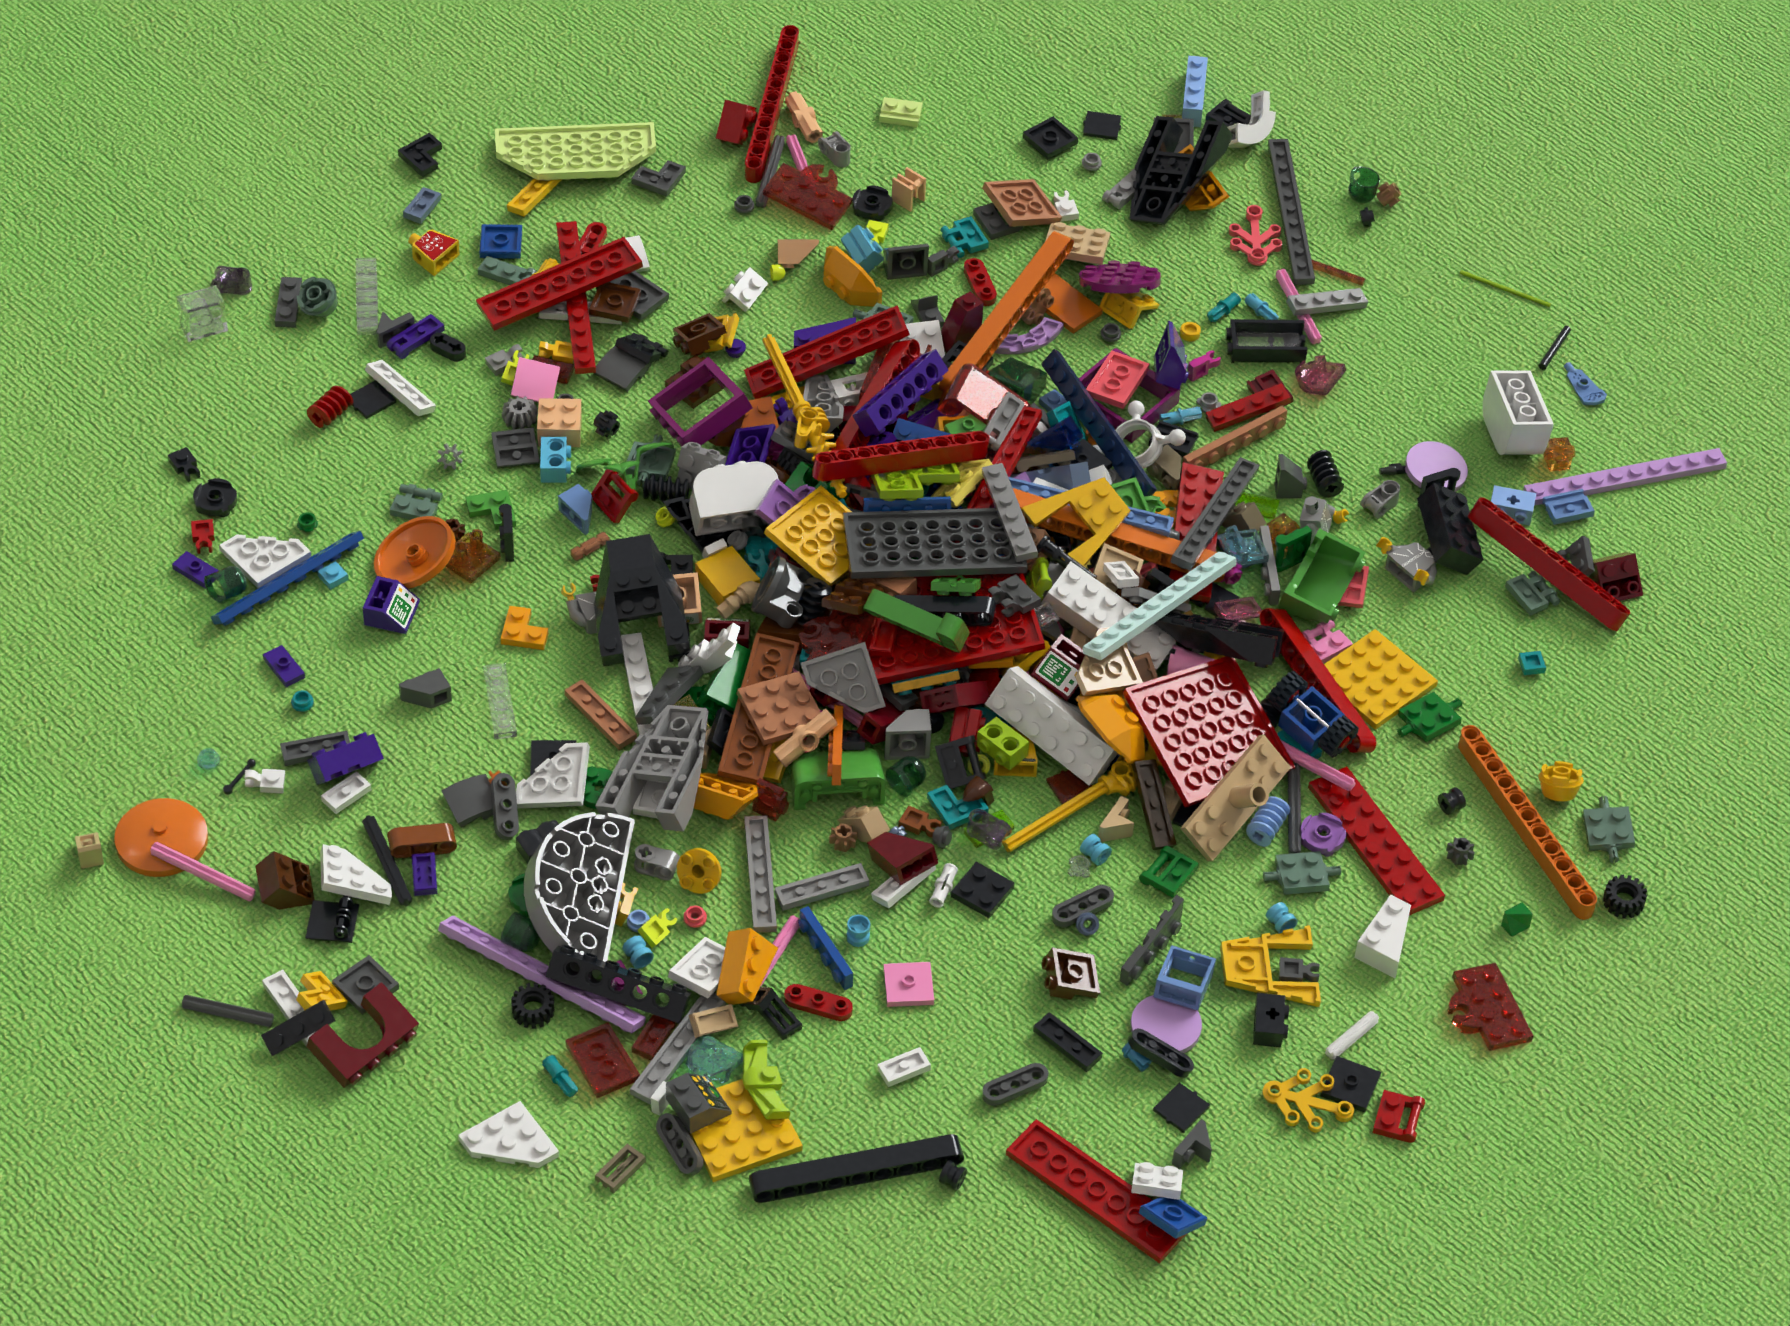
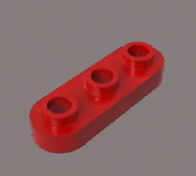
M593 222L587 226L579 241L581 255L603 245L607 237V227L605 224Z
M977 258L966 260L964 263V274L973 294L984 303L983 306L993 305L996 302L997 292L984 263Z
M792 984L784 992V1001L791 1008L836 1021H845L852 1016L853 1005L846 997L800 984Z

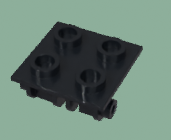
M345 895L340 898L339 902L313 900L305 939L352 943L359 904H354L352 897Z

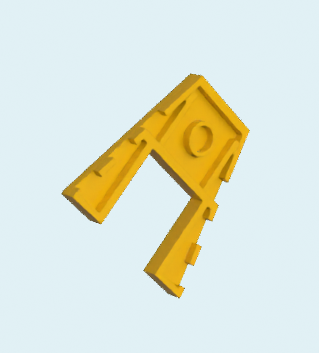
M1105 477L1024 506L1021 510L1035 528L1070 504L1094 535L1068 553L1069 556L1083 566L1090 561L1096 551L1101 548L1107 538L1119 527L1131 511Z
M1310 925L1304 926V929L1293 930L1291 928L1283 930L1279 934L1270 935V933L1261 934V937L1250 939V937L1221 942L1220 952L1225 985L1255 993L1285 995V1000L1319 1007L1321 997L1318 982L1272 981L1268 949L1311 950L1313 942Z

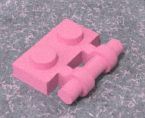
M1329 620L1328 623L1321 622L1317 624L1316 628L1312 630L1307 629L1302 632L1323 664L1353 645L1340 629L1333 633L1330 631L1335 628V623L1332 620ZM1321 635L1323 638L1317 641L1315 637Z

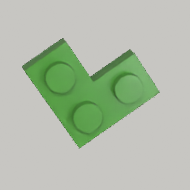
M508 490L465 497L469 517L491 515L495 530H499V526H502L499 506L509 504L512 507ZM512 508L513 527H516V519Z

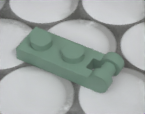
M486 256L478 268V275L507 285H512L526 279L537 272L533 268L525 269Z

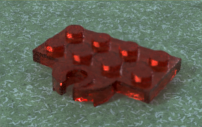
M783 162L763 189V195L830 230H833L852 204L853 199L837 190L838 179L832 169L828 171L827 177H820L818 175L824 171V165L812 164L799 171Z
M833 609L830 617H818L808 621L803 625L804 632L799 633L803 650L810 654L807 661L866 642L878 617L868 612L855 615Z
M1496 963L1453 972L1452 978L1459 992H1456L1451 997L1447 1013L1448 1015L1453 1014L1457 1010L1465 1012L1466 1015L1457 1014L1453 1016L1451 1021L1462 1030L1461 1033L1473 1034L1480 1032L1489 1051L1532 1042L1534 1036Z

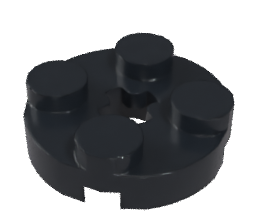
M867 186V189L861 191L860 188L853 195L852 206L856 216L882 221L892 210V196L890 197L888 191L882 187Z
M219 478L209 479L208 483L204 485L201 483L194 490L193 499L198 513L208 516L226 517L237 504V491L227 480ZM215 495L219 496L218 499H211L214 498Z

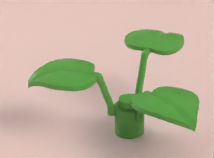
M670 442L650 443L636 449V461L611 464L610 461L612 459L609 458L594 459L576 466L575 471L577 473L584 467L604 465V469L622 473L620 477L631 489L637 491L636 482L638 480L641 454L660 446L674 449V445ZM635 465L634 477H632V474H626V470ZM620 490L621 497L623 498L625 494Z

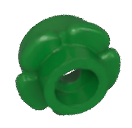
M302 513L298 518L297 528L299 530L311 532L318 526V521L312 513Z

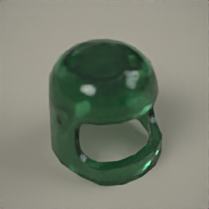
M1354 167L1349 177L1351 182L1348 187L1349 196L1355 202L1368 203L1376 196L1380 177L1377 172L1370 168ZM1359 172L1360 176L1355 180L1354 174Z
M235 566L225 567L205 576L204 579L205 587L210 597L221 604L240 596L247 588V580L244 573ZM212 577L220 583L224 596H220L215 592Z
M905 756L889 767L885 774L891 788L900 796L908 797L912 794L914 788L924 782L926 769L916 757Z
M516 911L506 922L501 934V942L521 952L532 951L540 941V937L531 919Z

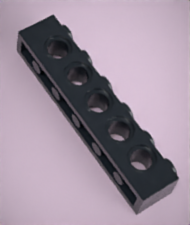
M568 945L558 946L553 951L545 977L676 1023H680L684 1018L692 993L686 990L685 986L676 983L673 985L665 983L664 979L658 976L647 977L642 975L640 970L634 968L624 969L619 967V963L611 960L601 961L597 959L596 955L591 953L580 955L578 952H575V948ZM570 962H576L580 967V971H573L570 967ZM592 970H599L602 974V979L594 978ZM614 978H621L624 981V987L617 986ZM637 985L644 986L647 994L642 995L638 993ZM659 993L667 994L669 1002H662L659 999Z

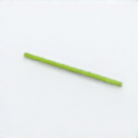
M1463 270L1460 271V274L1464 276L1470 277L1472 279L1478 280L1480 282L1486 283L1488 285L1494 286L1496 288L1502 289L1504 291L1510 292L1512 294L1518 295L1520 297L1526 298L1528 300L1534 301L1544 306L1551 307V303L1545 302L1543 300L1537 299L1535 297L1529 296L1527 294L1521 293L1519 291L1513 290L1511 288L1505 287L1503 285L1497 284L1495 282L1489 281L1487 279L1481 278L1479 276L1473 275Z

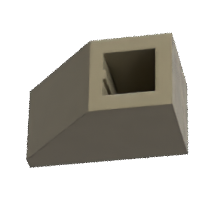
M1167 444L1163 447L1158 459L1147 467V471L1151 476L1158 479L1166 489L1178 490L1181 456Z
M1241 502L1233 507L1221 526L1229 531L1235 530L1240 537H1246L1257 533L1260 526H1264L1266 521L1254 502L1246 504Z

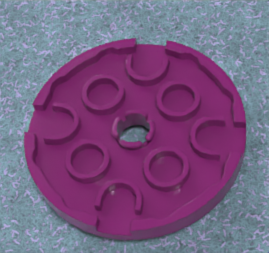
M1111 260L1108 261V264L1086 265L1085 269L1079 273V284L1083 287L1089 285L1091 290L1098 292L1138 293L1140 288L1145 289L1147 287V290H1152L1160 286L1161 273L1157 268L1142 266L1137 261L1120 264V261Z

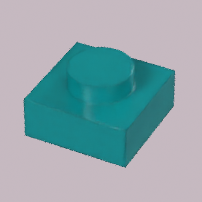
M1541 651L1519 653L1518 660L1523 675L1545 673L1546 665Z

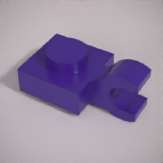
M783 397L777 399L773 406L775 412L779 415L777 418L778 424L781 425L785 420L797 424L796 417L792 409H788L785 399Z

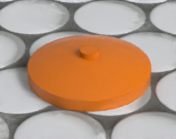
M434 516L417 517L401 524L388 534L375 554L374 570L376 575L398 580L407 589L428 582L443 570L453 555L456 543L453 530L443 519Z
M171 798L148 800L131 808L120 819L115 830V847L120 860L125 866L136 873L151 877L175 875L185 870L152 855L150 852L152 845L158 842L198 861L204 854L208 844L206 821L195 807L184 801Z

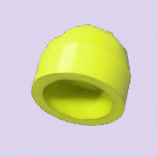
M770 265L772 281H778L785 277L786 272L782 265Z

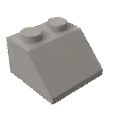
M929 709L906 710L886 728L885 760L926 759L930 757L931 723Z

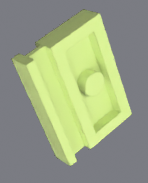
M884 97L879 122L918 127L923 103Z

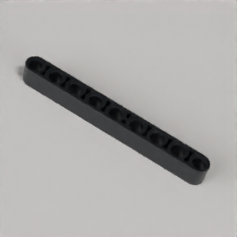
M949 1134L759 1170L752 1173L748 1179L754 1201L765 1203L943 1169L949 1160L957 1166L965 1158L958 1136Z

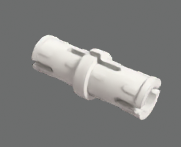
M946 863L940 878L936 879L934 883L935 889L929 900L932 906L942 907L947 894L952 891V882L958 872V868L955 865ZM944 881H946L944 889L941 890Z

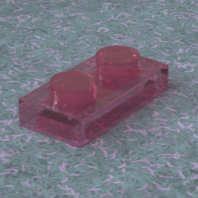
M1253 596L1215 602L1213 607L1219 618L1236 621L1259 618L1262 611Z

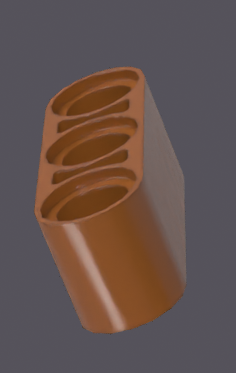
M449 823L397 827L391 829L387 834L390 852L395 858L412 857V854L434 852L435 855L448 854L457 848L454 829Z

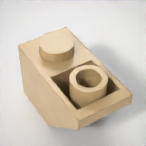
M852 806L846 809L844 815L838 819L839 823L852 825V832H858L857 839L861 842H869L890 830L877 806Z

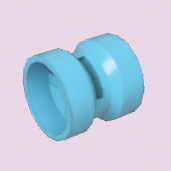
M1096 834L1089 835L1080 846V852L1085 856H1090L1091 861L1097 866L1103 864L1112 852L1111 847L1101 843V839Z
M1283 902L1273 905L1266 913V918L1270 923L1275 924V929L1278 933H1282L1286 929H1294L1298 923L1296 917L1288 912L1289 909Z
M853 915L847 922V941L855 947L866 945L870 939V920L864 915Z
M634 936L628 939L622 947L626 956L631 957L630 962L636 969L646 967L654 958V954L646 947V942L641 936Z

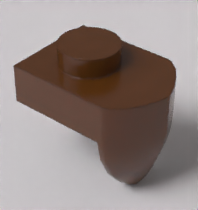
M975 776L964 789L963 801L970 802L982 798L985 804L989 806L995 801L992 794L994 790L987 781H984L979 776Z

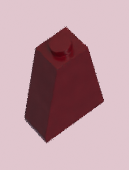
M971 291L954 300L943 324L941 335L946 353L958 340L968 344L982 325L984 303Z
M884 832L867 842L871 860L900 885L938 864L935 847L927 842L889 832Z

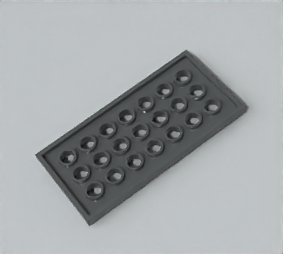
M996 508L843 513L851 579L1027 573V561L1016 562Z

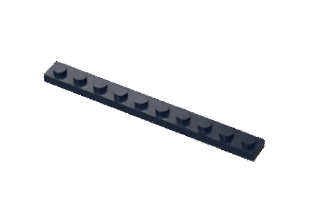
M1053 349L1041 363L1042 367L1066 401H1070L1074 412L1104 455L1112 462V466L1121 479L1124 481L1136 477L1144 497L1152 496L1157 490L1155 485L1058 350Z

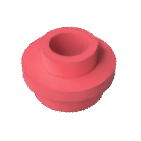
M694 905L685 911L684 922L687 926L698 928L706 923L707 914L702 907Z

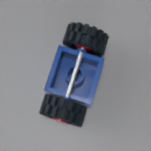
M1295 671L1287 673L1286 677H1282L1281 681L1277 682L1276 687H1273L1272 692L1269 693L1267 698L1268 702L1281 712L1278 726L1310 754L1318 747L1332 758L1341 754L1342 750H1345L1347 745L1351 744L1352 739L1356 737L1359 727L1313 686L1305 692L1308 683Z

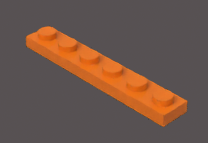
M834 705V713L830 714L837 721L838 725L829 732L827 777H832V785H841L843 705Z

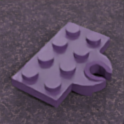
M776 479L766 492L755 513L770 525L816 488L806 484L792 491L780 480Z

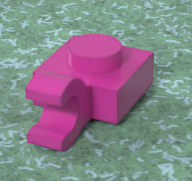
M1211 350L1206 355L1193 359L1188 363V379L1193 382L1207 375L1209 369L1220 365L1221 358L1212 359L1214 351Z

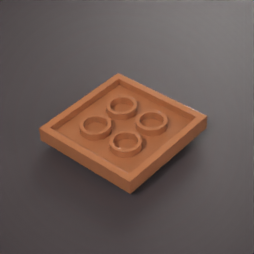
M1034 179L984 182L982 189L1010 227L1049 225L1060 222L1062 216Z
M799 671L737 689V696L763 746L790 738L797 726L806 725L821 713Z

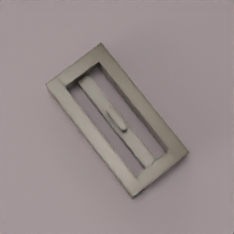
M626 1144L595 1175V1180L598 1183L601 1181L605 1188L609 1187L610 1191L615 1193L646 1162V1156L629 1144ZM630 1153L631 1155L624 1162H622L608 1178H606L605 1176H607Z

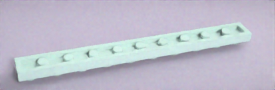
M1218 551L1083 646V654L1098 660L1104 659L1236 566V557Z

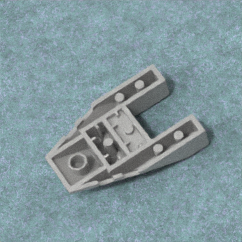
M667 705L650 723L651 728L644 735H639L636 738V744L631 750L622 753L595 805L599 814L614 813L629 817L647 780L669 782L655 810V814L664 830L684 832L693 813L702 768L708 718L707 708Z

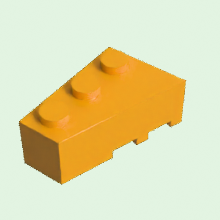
M752 928L728 932L716 995L732 1005L753 1002L778 947Z

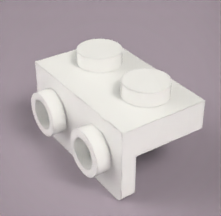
M749 267L745 272L740 271L733 279L735 284L731 283L725 289L724 293L726 296L722 301L726 303L731 299L746 312L767 286L768 282Z

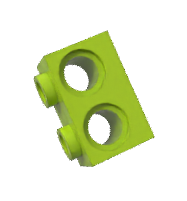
M998 717L992 719L977 733V746L979 749L990 755L999 765H1003L1008 770H1011L1028 756L1029 741Z

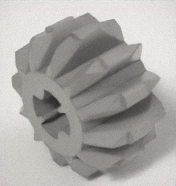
M517 396L516 399L509 398L508 402L504 403L502 418L506 426H512L513 430L517 428L524 429V427L531 428V425L536 423L538 409L533 400H528L526 396L523 398Z

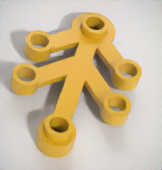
M1306 1068L1299 1069L1296 1076L1282 1083L1273 1080L1267 1082L1263 1087L1262 1094L1264 1099L1271 1104H1277L1285 1117V1123L1289 1126H1296L1299 1123L1300 1115L1296 1110H1291L1286 1100L1297 1105L1308 1122L1309 1130L1314 1133L1322 1130L1323 1120L1319 1116H1315L1310 1107L1332 1112L1340 1122H1349L1353 1118L1354 1107L1350 1102L1341 1101L1334 1103L1312 1097L1324 1090L1329 1091L1333 1088L1334 1078L1329 1074L1322 1075L1319 1082L1298 1093L1289 1090L1299 1084L1305 1085L1310 1082L1311 1072ZM1306 1074L1308 1078L1302 1079L1299 1075ZM1329 1080L1331 1084L1325 1085L1323 1081ZM1277 1089L1279 1092L1274 1094L1270 1090ZM1346 1107L1349 1111L1343 1112L1340 1108ZM1295 1116L1296 1120L1291 1121L1288 1117ZM1318 1122L1320 1126L1314 1127L1311 1123Z

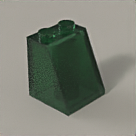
M1010 357L988 372L986 399L1000 404L1004 395L1009 391L1026 403L1024 406H1029L1036 401L1045 389L1047 373Z

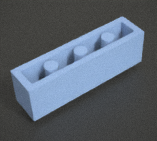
M1188 55L1182 119H1194V127H1201L1208 57Z

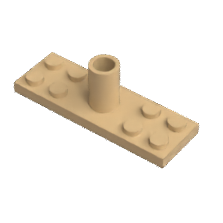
M1259 735L1180 829L1207 861H1213L1258 806L1266 804L1269 793L1291 767L1266 736Z

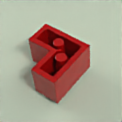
M725 100L716 139L743 145V141L745 142L748 137L747 126L752 127L753 123L755 124L758 113L756 108Z

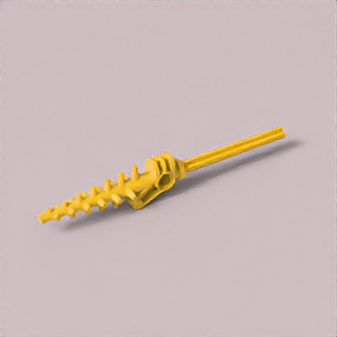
M767 334V338H763L762 341L793 404L792 411L798 422L794 446L804 449L810 442L812 447L806 448V453H813L812 461H814L817 453L830 451L829 448L836 447L834 442H825V440L834 438V434L825 433L830 428V422L822 408L811 407L810 403L804 400L775 338L771 334ZM845 479L831 480L830 487L835 488L836 495L840 498L846 497L847 487L842 483Z
M1148 741L1149 747L1148 751L1145 752L1144 760L1156 759L1157 766H1162ZM1120 755L1112 765L1111 770L1107 772V776L1102 775L1098 778V783L1002 841L1007 852L1015 850L1103 794L1110 795L1119 792L1125 797L1130 794V791L1134 792L1137 784L1132 764L1127 763L1124 760L1125 757Z

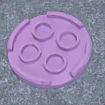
M1433 441L1421 442L1414 445L1406 456L1405 471L1410 480L1419 488H1421L1424 476L1450 468H1457L1461 472L1460 479L1456 483L1455 492L1463 486L1467 478L1468 468L1464 458L1455 449L1446 444ZM1448 480L1445 481L1444 487L1446 488L1448 485Z
M1154 995L1138 1003L1131 1017V1032L1137 1028L1143 1029L1182 1053L1188 1052L1197 1044L1202 1029V1020L1198 1010L1154 998Z

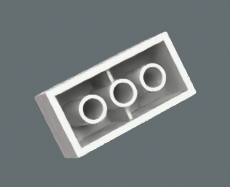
M1531 371L1490 372L1483 396V417L1497 452L1500 455L1543 454L1547 448L1554 424Z
M739 461L733 465L725 466L724 464H719L713 468L701 471L694 480L689 501L695 535L742 529L743 518L748 516L761 518L755 511L773 481L778 479L775 470L763 462L754 461L746 463L745 461ZM761 518L764 525H769L765 520Z

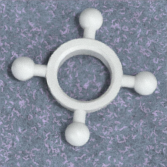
M1132 401L1128 406V412L1132 419L1118 426L1116 432L1122 440L1126 435L1135 430H1147L1152 434V443L1143 454L1135 457L1144 469L1158 459L1162 452L1163 444L1171 443L1174 446H1180L1185 442L1186 436L1180 429L1172 430L1169 435H1161L1154 425L1141 419V415H1143L1145 410L1143 403ZM1093 445V447H1095L1099 452H1101L1104 455V453L1098 445Z

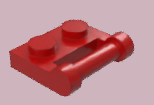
M606 469L591 493L593 501L613 523H620L631 503L635 502L639 497L638 492L635 489H631L618 475V472ZM611 481L625 494L623 498L610 485Z
M1384 1090L1372 1133L1408 1143L1415 1142L1417 1136L1415 1130L1420 1111L1425 1106V1099L1420 1096L1410 1097ZM1404 1107L1411 1108L1406 1129H1400L1399 1125Z

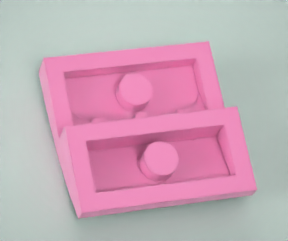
M519 357L510 396L515 398L517 396L519 398L526 396L528 400H533L536 403H539V398H554L560 367Z

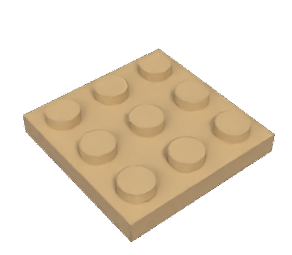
M1062 222L1051 223L1046 240L1054 231L1074 239L1073 248L1066 259L1099 265L1103 264L1111 232L1100 228L1095 230L1088 229L1081 225L1069 226Z

